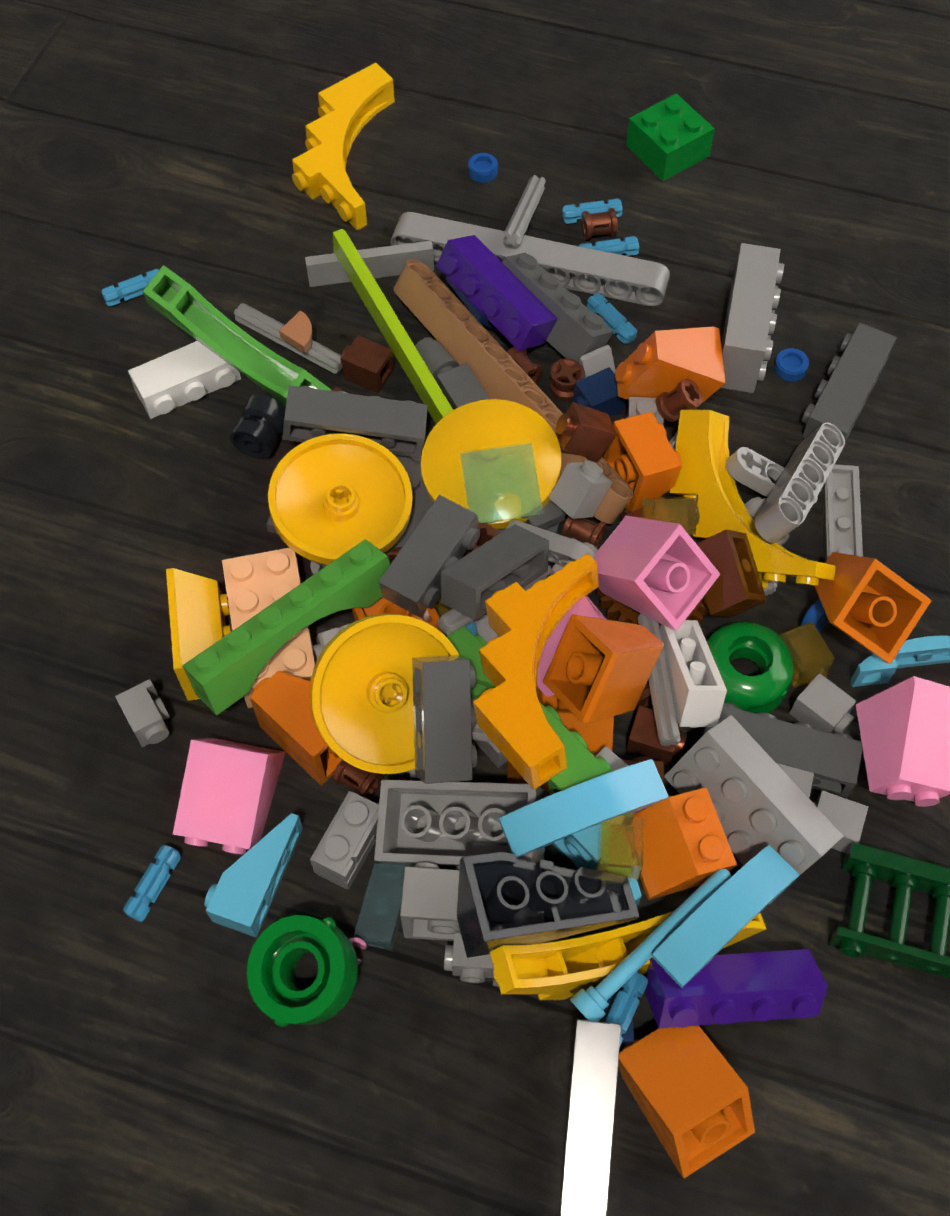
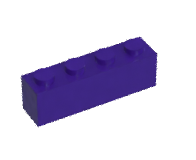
M475 235L448 240L436 265L439 270L518 351L544 344L558 318Z
M802 949L715 955L683 988L654 959H651L645 994L658 1028H683L697 1025L819 1016L828 985L810 950Z

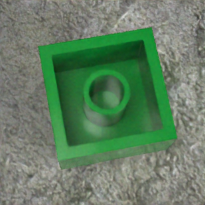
M676 93L629 118L626 146L662 181H665L710 156L715 128Z

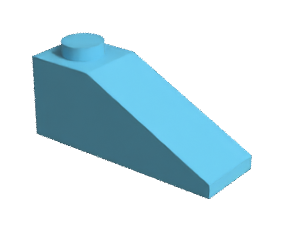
M291 813L225 870L218 884L214 883L211 885L205 898V907H207L206 913L212 922L257 938L302 833L303 827L298 815Z

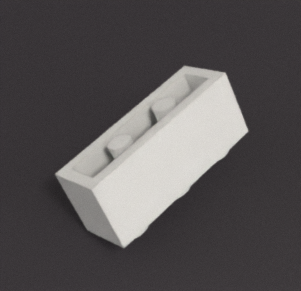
M199 341L128 370L134 389L150 419L169 413L179 406L196 401L204 395L220 388L228 387L234 382L241 380L238 370Z
M685 620L677 631L661 624L660 632L662 642L664 643L663 648L679 726L692 728L716 726L719 722L727 689L698 620Z

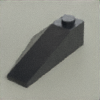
M506 852L462 857L459 867L457 920L466 956L470 958L488 955L490 951L502 945L539 944L636 920L640 916L628 877L582 867L574 870L553 866L554 862L541 859L538 862L517 859L516 854Z

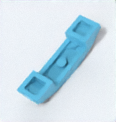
M927 636L906 640L891 664H887L872 654L858 665L850 680L851 686L858 687L888 683L897 668L950 663V636Z
M653 759L557 792L502 816L498 820L512 854H516V858L582 830L668 799L669 796Z
M768 845L695 910L655 950L651 957L683 988L751 920L789 887L800 874Z

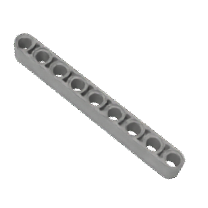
M405 212L400 216L391 238L392 246L432 241L434 261L438 262L448 240L475 235L501 262H503L504 257L521 253L533 256L537 263L545 271L557 277L559 283L566 289L590 294L600 293L604 297L647 306H656L662 303L670 277L668 268L657 262L526 235L523 236L520 244L514 247L512 244L506 245L504 243L505 231L414 212Z

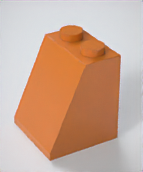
M700 327L653 332L616 368L615 379L617 381L618 397L629 400V397L657 398L663 392H671L678 387L679 382L688 378L697 384L702 393V403L726 383L719 328Z
M832 552L825 563L836 566L834 581L819 579V585L815 586L829 622L881 660L891 664L932 600L875 558Z
M572 614L543 683L581 723H591L634 711L664 643L643 625Z
M277 671L272 677L261 680L249 696L259 726L322 786L333 775L334 770L342 759L327 746L316 729L309 703L310 681Z
M699 1025L683 1028H658L641 1040L637 1039L634 1040L633 1044H627L619 1052L618 1065L624 1082L683 1179L755 1133L748 1087Z

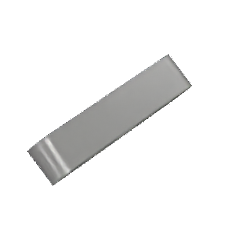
M823 423L797 446L755 519V528L759 535L767 542L777 543L804 522L845 445L843 434L833 424Z

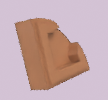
M300 310L279 330L281 339L306 354L312 345L313 331L309 318Z

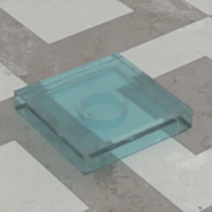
M532 443L460 453L468 509L477 514L478 523L488 524L543 515Z

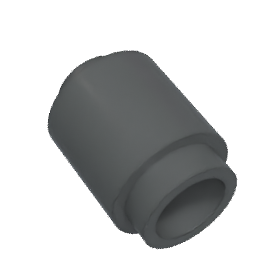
M427 337L415 345L436 382L438 374L459 366L458 362L437 340Z

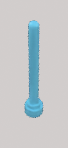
M720 869L714 872L595 988L591 985L586 991L583 988L580 989L570 999L587 1020L599 1021L606 1015L603 1010L609 1006L607 1000L652 958L651 955L695 910L731 878L730 872L727 869Z

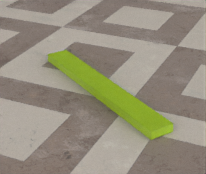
M340 229L333 232L334 254L390 348L393 350L394 355L422 402L428 405L427 410L437 424L445 415L453 411L451 405L346 231Z

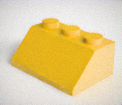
M175 568L166 569L173 667L187 700H198L200 698L196 695L182 665L232 632L231 625L226 626L225 616L230 615L227 593L221 594L216 580Z

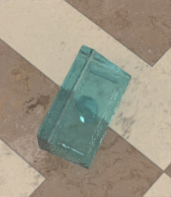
M374 863L353 938L362 939L366 945L392 951L401 919L405 867L411 866Z

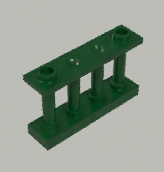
M852 843L843 856L841 870L852 872V875L855 877L847 929L838 926L829 937L828 945L839 948V952L846 956L862 958L866 955L950 979V957L946 956L950 927V868ZM876 879L892 883V886L895 888L888 940L864 934L871 884ZM916 890L932 894V897L936 900L929 951L904 945L912 892Z

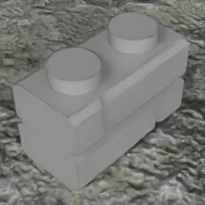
M348 792L310 859L314 873L345 889H350L376 842L379 804L354 792Z

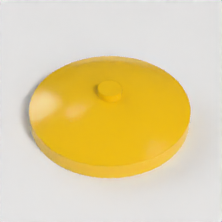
M500 399L471 402L445 415L429 433L421 455L423 482L431 501L434 502L438 495H441L476 513L478 523L491 525L495 530L506 528L511 520L525 522L540 512L550 501L549 498L561 476L562 470L560 445L555 432L547 421L537 412L522 404Z
M352 434L322 435L299 444L279 462L271 477L268 490L270 517L281 539L299 555L325 565H329L365 539L385 553L403 535L409 523L412 510L411 482L398 458L379 443Z
M377 614L362 618L346 626L324 647L313 668L310 680V710L321 738L341 759L364 771L379 774H396L415 769L412 658L459 655L456 648L438 629L422 620L407 615Z

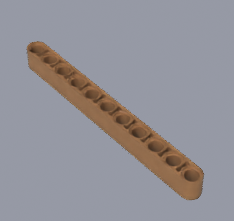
M408 260L394 286L396 295L435 339L452 355L459 366L465 363L469 365L490 399L508 400L522 404L537 412L547 421L555 432L560 445L561 474L567 463L584 462L586 460L596 463L603 469L602 474L613 483L595 512L594 517L607 524L614 523L633 497V490L603 457L599 461H595L562 450L556 432V425L563 413L427 265L418 260Z

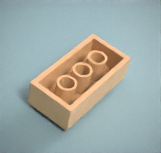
M291 548L222 560L232 631L301 584L296 554ZM309 625L289 639L264 666L250 691L244 696L248 708L253 707L249 696L252 694L255 686L264 678L272 677L277 671L308 681L311 680L316 661L312 649L313 644Z

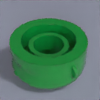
M734 622L714 632L706 642L727 689L724 703L734 704L740 710L754 714H770L785 698L794 675V661L785 640L777 632L755 622ZM737 658L750 659L757 664L762 675H743L736 671L730 662Z
M305 915L281 918L268 926L260 934L248 958L247 980L252 998L259 1009L271 1019H274L275 1024L279 1027H285L289 1024L313 1025L330 1019L346 1006L357 984L358 961L356 952L350 940L342 930L336 927V922L331 917H327L324 920ZM310 951L318 962V973L313 984L307 989L300 991L295 982V969L302 955Z

